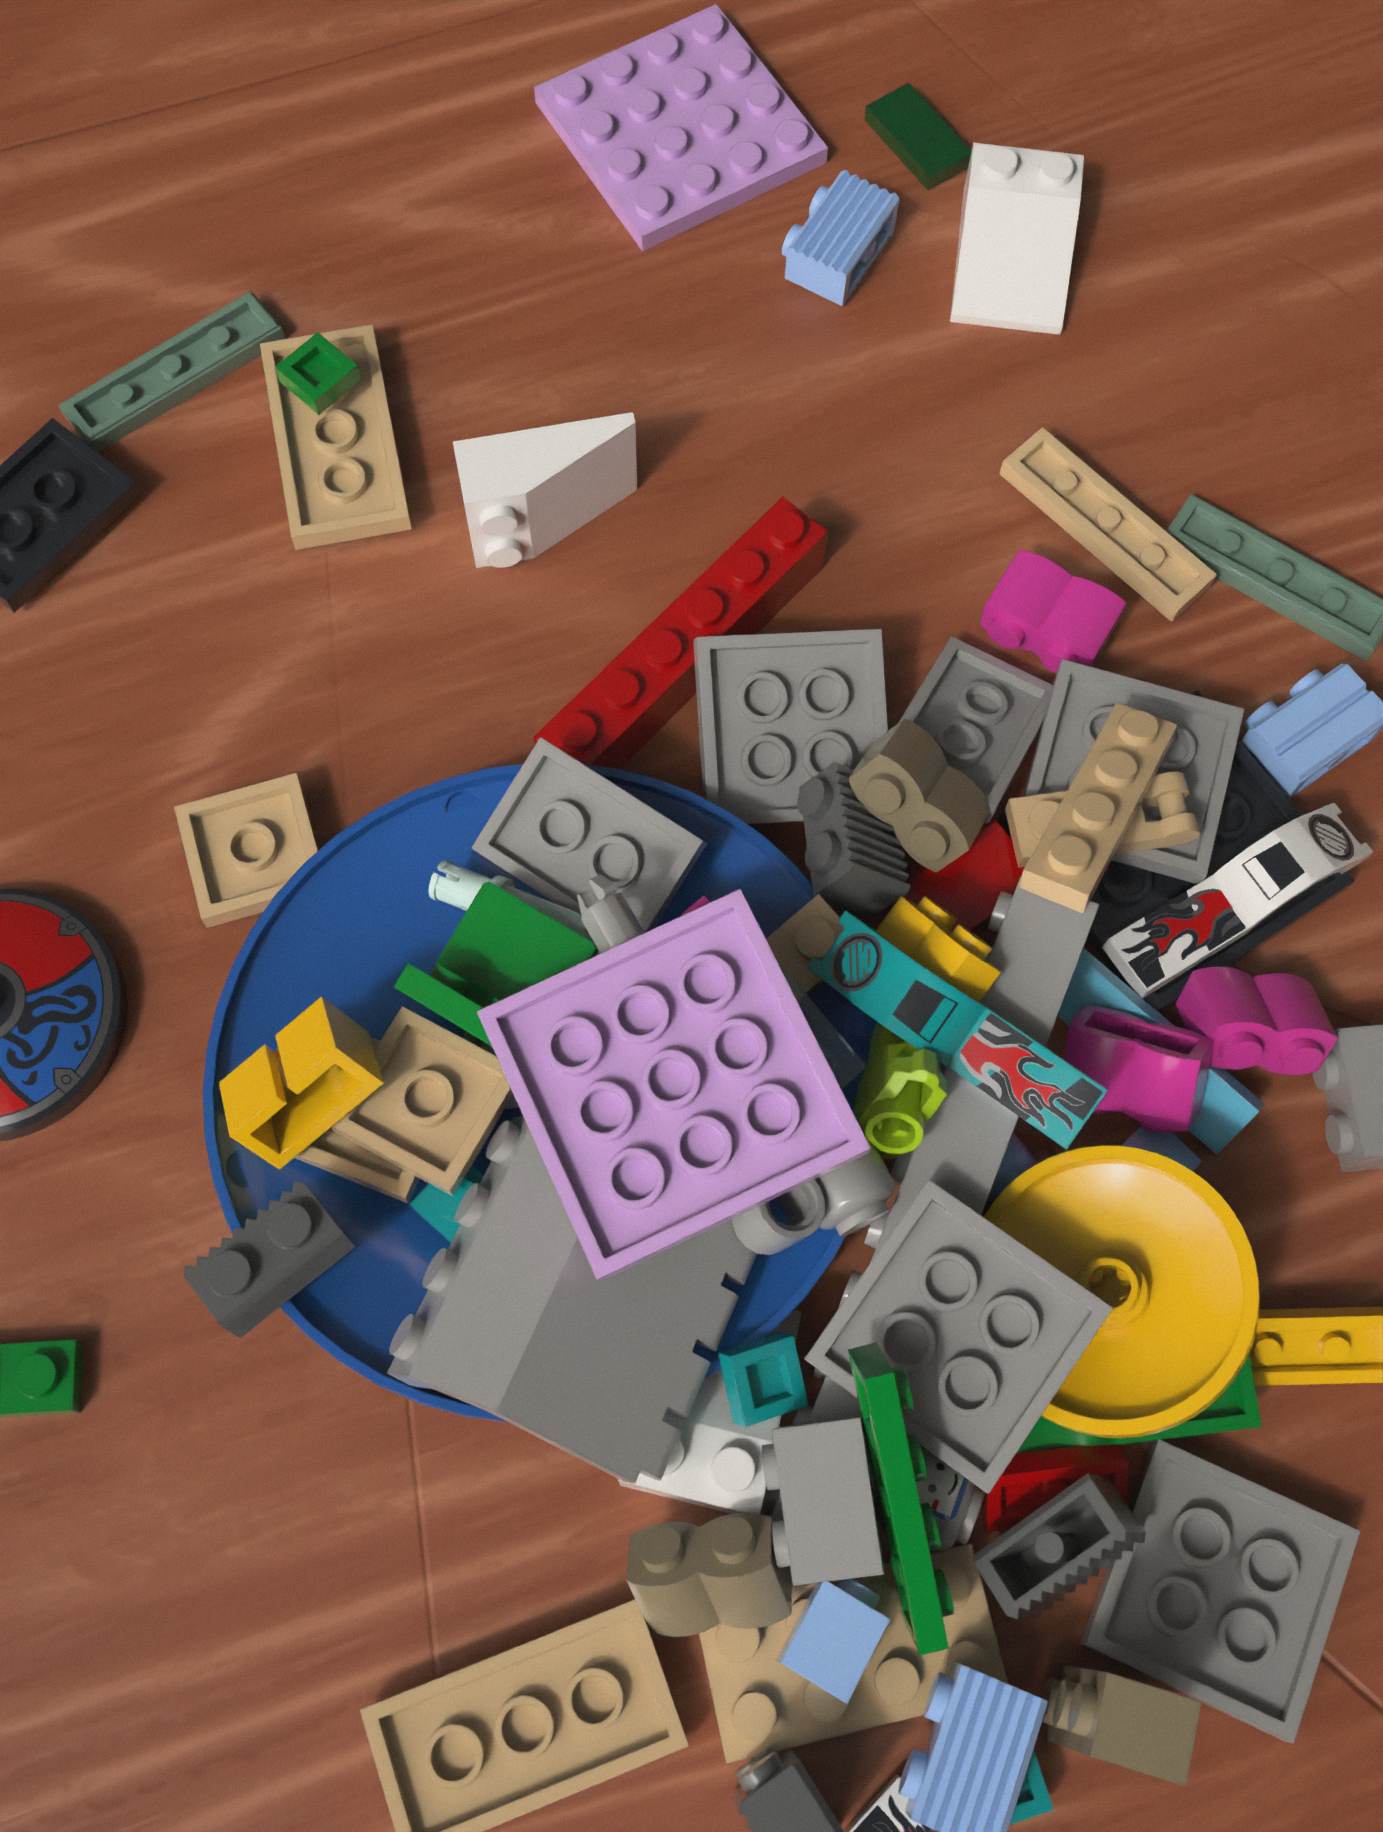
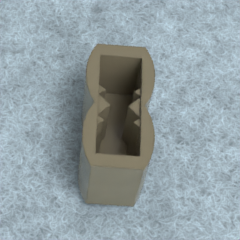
M903 719L877 739L848 778L854 794L864 804V807L878 819L893 825L894 832L906 852L918 863L934 872L940 871L970 849L990 814L989 804L980 788L964 773L948 766L944 753L934 738L919 725L907 719Z
M734 1513L713 1519L701 1527L685 1522H665L648 1526L630 1536L626 1581L650 1630L654 1633L671 1637L690 1636L705 1632L719 1623L736 1628H759L775 1624L792 1614L790 1566L781 1568L777 1566L771 1517L757 1513Z

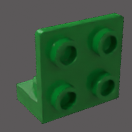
M485 882L479 889L430 973L408 963L394 988L492 1046L477 1011L591 959L597 955L599 950L595 943L496 885Z

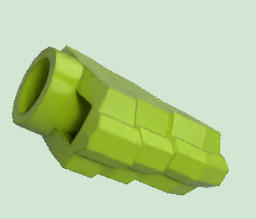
M877 1022L871 1039L868 1065L859 1082L855 1106L852 1112L862 1132L865 1133L866 1139L877 1149L881 1158L896 1159L900 1154L913 1151L921 1144L924 1137V1125L936 1112L948 1094L947 1080L940 1072L936 1053L925 1048L917 1049Z

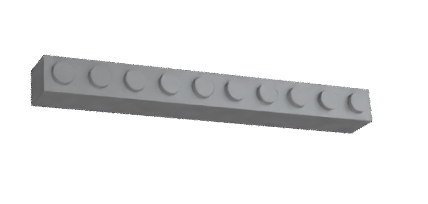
M1020 877L1014 895L1001 891L989 921L988 929L997 932L998 936L990 957L987 956L986 959L1001 973L980 1000V1003L989 1007L1046 1046L1099 904L1090 901L1084 913H1080L1019 888ZM948 1066L943 1075L947 1080L948 1094L936 1112L924 1125V1137L921 1144L913 1151L900 1154L894 1163L891 1177L901 1185L891 1210L880 1219L871 1223L864 1244L875 1248L871 1262L928 1179L979 1215L982 1214L1019 1116ZM853 1270L839 1308L863 1275L862 1273ZM815 1367L813 1376L824 1380L815 1406L808 1405L798 1409L792 1425L861 1416L858 1398ZM870 1461L872 1481H873L874 1494H875V1492H876V1486H875V1481H874V1476H873V1471H872V1466H871V1461ZM780 1489L766 1490L761 1512L770 1515L772 1521L784 1520Z

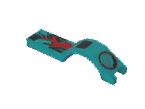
M845 911L838 920V923L845 928L822 960L814 956L807 968L881 1025L917 1049L925 1048L936 1053L940 1063L948 1066L1067 1149L1109 1089L989 1007L971 998L894 946L872 927L850 912Z

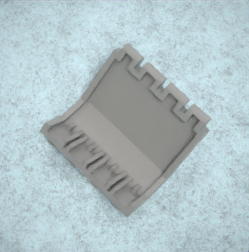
M524 1116L512 1118L511 1122L505 1121L500 1125L488 1145L486 1158L492 1161L480 1185L477 1183L473 1184L458 1205L455 1221L460 1226L449 1248L440 1249L425 1272L422 1285L428 1291L416 1315L409 1314L402 1321L392 1339L389 1352L395 1358L387 1374L410 1386L435 1389L486 1410L624 1482L635 1484L639 1473L661 1481L682 1432L663 1421L664 1415L668 1411L679 1417L688 1418L711 1364L708 1360L693 1353L692 1350L695 1343L709 1350H717L739 1298L737 1294L721 1286L722 1280L724 1278L735 1284L744 1285L757 1253L745 1247L738 1239L731 1219L599 1282L594 1275Z

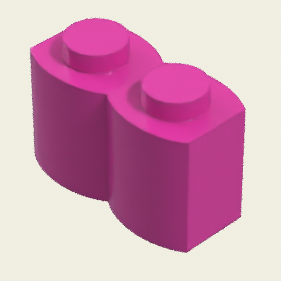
M1018 550L985 603L980 626L987 631L989 637L998 645L1007 649L1019 648L1031 651L1041 658V662L1048 670L1056 674L1062 659L1090 667L1094 666L1119 624L1126 602L1109 589L1095 582L1071 576L1065 569L1043 556Z
M1229 967L1202 968L1192 972L1175 1003L1187 1030L1201 1034L1214 1041L1209 1066L1238 1070L1259 1065L1265 1070L1284 1075L1312 1073L1320 1069L1338 1040L1311 983L1302 977L1292 974L1271 973L1251 977L1246 972Z
M1083 1006L1069 1023L1064 1059L1109 1089L1093 1111L1094 1114H1107L1112 1111L1123 1112L1139 1121L1144 1128L1156 1133L1167 1134L1176 1131H1188L1199 1115L1214 1041L1187 1029L1164 1024L1147 1023L1136 1016L1122 1011L1098 1006Z

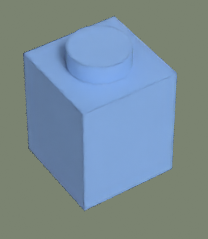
M853 1579L838 1580L835 1585L828 1581L816 1583L777 1661L847 1704L890 1621L889 1618L874 1610L880 1596Z

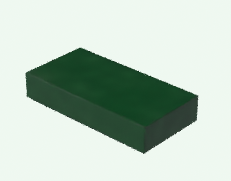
M909 82L866 105L864 120L927 190L968 168L972 151Z

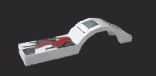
M1331 803L1300 816L1272 831L1245 849L1209 878L1109 938L1102 948L1134 992L1143 999L1247 934L1276 909L1312 885L1338 872L1343 874L1372 855L1373 850L1366 842L1360 844L1338 817L1342 811L1335 803Z

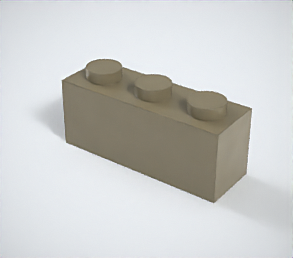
M1060 1665L1057 1678L1050 1676L1047 1678L1041 1696L1042 1699L1048 1701L1042 1723L1048 1724L1045 1740L1090 1757L1187 1786L1202 1701L1108 1672Z

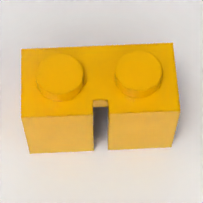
M322 996L275 1035L278 1045L275 1051L264 1044L219 1082L229 1137L279 1170L384 1084L369 1032Z

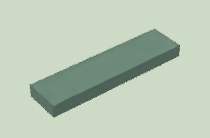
M250 291L58 404L65 419L82 441L99 453L260 356V343L285 339L283 329L254 293Z
M1190 494L1166 531L1217 574L1216 579L1364 661L1369 659L1383 637V598L1193 494Z

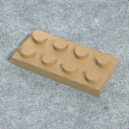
M373 324L320 333L358 365L361 381L320 415L279 382L275 366L313 335L260 343L290 533L296 550L412 530Z
M972 1543L950 1548L943 1553H930L933 1571L942 1569L946 1577L954 1607L953 1615L943 1617L949 1649L923 1656L919 1655L901 1614L891 1562L885 1564L884 1575L852 1578L880 1596L874 1610L889 1618L890 1621L847 1704L777 1661L816 1583L792 1586V1614L775 1624L759 1628H736L719 1623L717 1626L699 1633L726 1763L757 1756L769 1746H772L774 1751H779L924 1715L928 1695L937 1673L940 1672L950 1676L954 1662L1008 1684L980 1573L973 1562L972 1556L975 1554ZM836 1580V1581H828V1582H830L831 1584L835 1585L838 1580Z
M636 1600L360 1710L395 1832H483L689 1746L646 1620Z

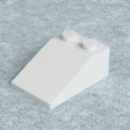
M973 143L963 191L950 322L1061 334L1081 201L1084 155Z
M633 412L453 441L476 568L486 566L504 568L515 565L521 560L533 559L637 491L636 425Z
M794 1310L772 1334L784 1332L793 1335L796 1343L802 1312ZM721 1370L703 1381L688 1418H682L666 1411L663 1421L682 1432L662 1480L658 1481L639 1473L635 1484L618 1479L620 1486L730 1514H760L766 1490L762 1462V1445L774 1444L772 1429L779 1427L781 1415L748 1427H742L734 1423Z

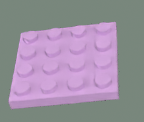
M717 4L534 87L535 103L642 252L827 163L828 147Z
M741 889L477 1011L594 1275L599 1282L870 1152L871 1148Z

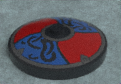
M0 889V1141L24 1137L45 1129L71 1113L91 1095L108 1073L117 1056L123 1040L128 1009L127 990L119 961L100 932L82 914L62 901L45 894L21 889Z

